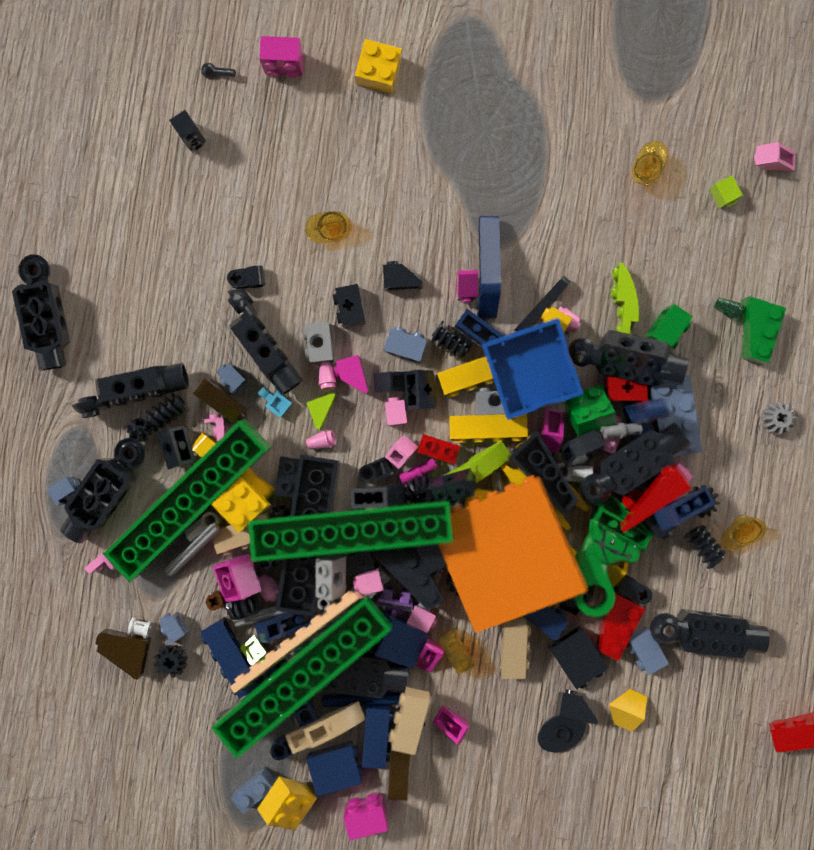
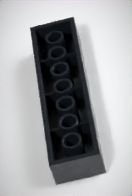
M300 455L290 517L333 513L341 461ZM325 555L283 559L275 611L312 617L317 614L319 598L316 597V559Z

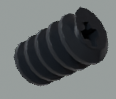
M442 320L433 332L431 342L434 343L438 340L437 346L440 348L445 345L444 352L451 349L450 356L452 357L457 354L456 361H459L464 357L472 344L468 346V338L461 341L462 334L456 337L457 330L454 329L449 332L450 325L443 328L444 321Z
M172 393L173 400L166 397V404H163L161 401L158 402L159 409L154 405L152 406L153 413L146 410V419L155 432H158V427L163 429L165 424H171V419L177 420V414L183 416L184 411L189 412L187 404L180 396Z
M700 525L688 531L684 539L691 538L688 541V545L695 543L692 550L696 551L699 549L700 551L697 556L701 557L704 555L702 563L709 562L706 568L711 569L723 560L726 552L720 550V544H715L716 539L711 537L712 535L709 531H706L707 527Z

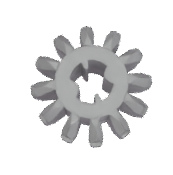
M776 402L775 405L769 404L768 409L763 410V413L766 414V417L761 418L763 421L766 420L763 427H769V432H776L777 435H781L783 432L788 433L790 431L789 427L795 426L792 420H796L797 417L791 415L795 410L789 409V404L782 405L781 402Z

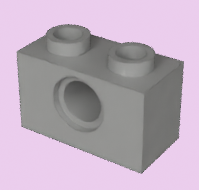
M329 321L306 324V329H303L304 341L307 340L308 348H305L306 360L309 359L311 364L334 361ZM317 338L323 339V345L320 348L313 346V342Z
M479 388V392H475L476 415L505 414L501 400L497 407L492 406L490 403L492 396H497L500 399L498 391H491V388Z
M327 554L317 558L316 597L332 601L345 595L346 556Z

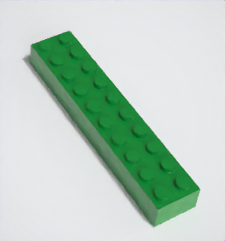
M246 419L238 421L119 537L103 555L128 582L136 579L212 506V503L239 477H242L272 446Z
M449 501L248 521L252 562L453 542Z
M366 595L220 717L211 729L236 759L239 758L390 632L393 625L369 596Z

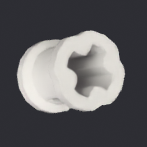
M132 617L127 634L131 635L133 633L147 639L151 631L152 622H142Z

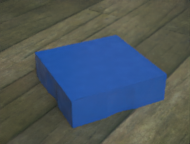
M554 318L482 343L507 420L532 412L541 406L558 403L583 394L575 367L569 358L567 343L559 318Z

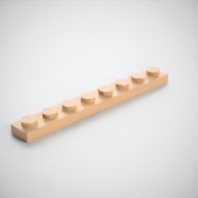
M359 591L347 592L341 597L342 601L338 604L330 605L326 609L327 613L322 617L321 615L316 616L310 621L311 625L306 628L304 626L295 632L296 637L292 640L288 638L280 644L281 648L279 650L269 652L265 655L266 660L262 663H255L249 668L251 670L246 675L243 673L235 678L236 683L230 686L234 693L243 691L363 599Z

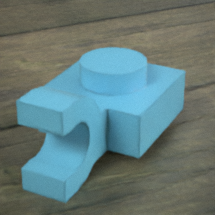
M262 387L258 392L260 396L268 401L265 407L279 418L282 417L292 404L287 398L281 396L278 391L272 395Z

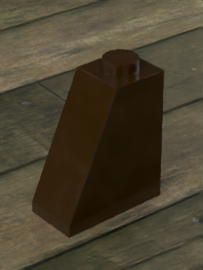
M204 378L193 392L196 397L233 424L244 420L247 416L245 412L248 408L213 380Z
M105 629L97 635L96 645H98L97 652L134 679L138 680L144 675L151 637L145 639L141 635H129L126 632Z
M392 742L388 800L408 801L410 754L392 750Z

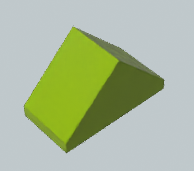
M331 393L307 402L317 429L322 430L337 395Z

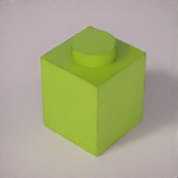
M733 175L715 183L709 188L719 208L724 206L730 208L738 203L737 199L743 196Z

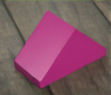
M428 638L415 665L431 672L444 654L443 645Z
M441 706L433 720V723L458 745H460L469 729L466 718L445 706Z

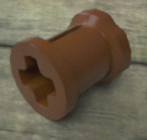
M220 590L212 592L205 601L208 609L213 611L220 609L226 603ZM218 597L217 601L219 603L215 604V600L213 598Z

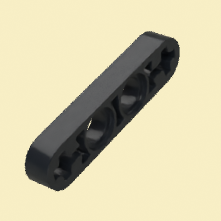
M563 276L514 331L517 332L530 327L571 281Z

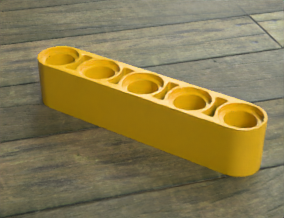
M202 432L193 443L192 450L203 457L217 442ZM251 469L242 476L267 501L275 492V489Z

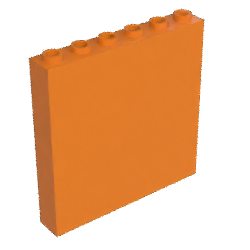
M531 475L522 479L523 483L516 486L515 483L505 486V491L498 493L495 490L486 494V499L480 501L479 498L468 502L469 506L462 508L459 505L450 509L453 542L438 543V547L475 633L587 592L588 586L540 476L534 478Z

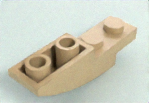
M356 701L323 715L321 719L288 732L285 736L294 754L308 747L318 746L346 732L364 721L365 716L359 701Z

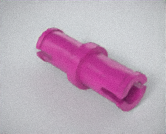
M431 458L420 465H414V468L399 474L402 483L406 485L409 479L415 480V475L420 478L423 474L425 475L438 469L434 458Z

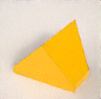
M629 688L628 691L611 702L609 707L614 724L633 732L645 720L647 696Z

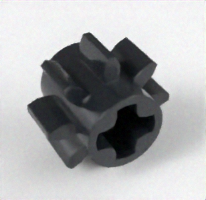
M137 418L131 420V425H127L126 433H130L129 438L142 442L148 440L152 428L149 427V423L145 419Z
M285 505L272 507L273 512L268 514L269 519L290 517L291 510L287 509Z
M278 559L269 560V564L266 565L263 564L264 560L255 561L254 564L259 566L257 571L262 569L268 574L269 568L272 570L276 569V566L273 564Z

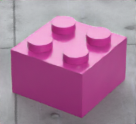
M260 36L259 60L265 74L271 77L286 75L290 78L303 76L304 52L300 38Z
M249 554L234 557L212 566L224 602L241 600L262 591L260 579L256 576L254 562L251 561Z
M371 793L365 798L359 799L356 797L346 802L343 818L349 841L388 831L389 814L383 793Z

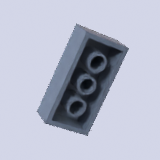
M690 375L685 376L683 385L666 381L662 382L658 387L648 385V400L664 398L669 410L668 416L652 420L653 431L658 433L673 422H676L691 445L674 456L702 452Z

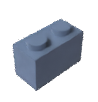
M396 326L395 329L390 328L383 351L420 363L427 343L424 335L416 332L411 335L405 333L406 329Z
M643 627L632 634L627 648L631 655H636L638 660L635 662L641 672L645 671L648 675H651L669 664L647 627Z
M263 767L235 789L231 800L243 814L268 794L276 780L267 768Z

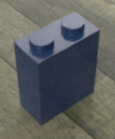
M384 613V616L393 625L392 629L370 647L369 650L375 656L413 669L428 640L429 633L408 624L406 620Z
M352 740L308 753L306 761L317 797L362 784L365 772L362 764L359 765L357 758L360 757L358 747L353 745Z

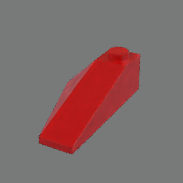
M676 464L672 467L669 465L661 470V474L658 475L620 523L623 532H626L692 489L688 478Z

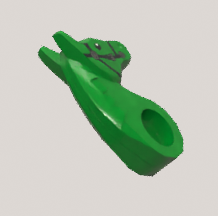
M590 519L589 534L579 547L575 559L587 586H602L604 598L596 606H588L584 603V593L573 596L575 605L586 615L599 617L607 614L612 609L616 597L607 573V566L617 562L634 564L640 557V550L622 538L599 529L598 522L595 519Z

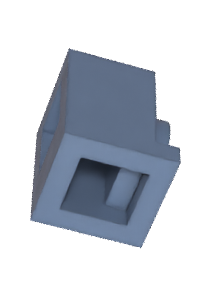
M224 364L217 371L221 377L220 382L227 388L231 387L229 391L232 394H236L248 382L232 364Z
M66 477L47 489L56 506L64 505L67 503L66 501H69L80 485V482L74 477Z
M169 612L160 618V630L165 637L169 638L167 641L168 645L189 632L177 612L173 615Z

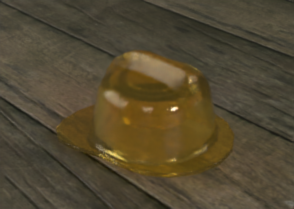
M651 141L641 148L631 172L635 182L649 186L659 181L662 177L668 158V149L664 143Z
M340 211L317 213L312 215L305 224L307 237L315 243L340 241L345 239L351 231L350 219Z
M750 515L738 516L723 533L721 538L722 545L728 550H736L759 541L764 537L767 526L761 519L753 518Z

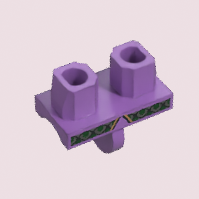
M383 587L381 594H379L377 606L385 607L384 612L392 613L391 615L395 616L396 614L403 615L404 610L412 611V594L407 589H401V595L397 597L393 596V587Z

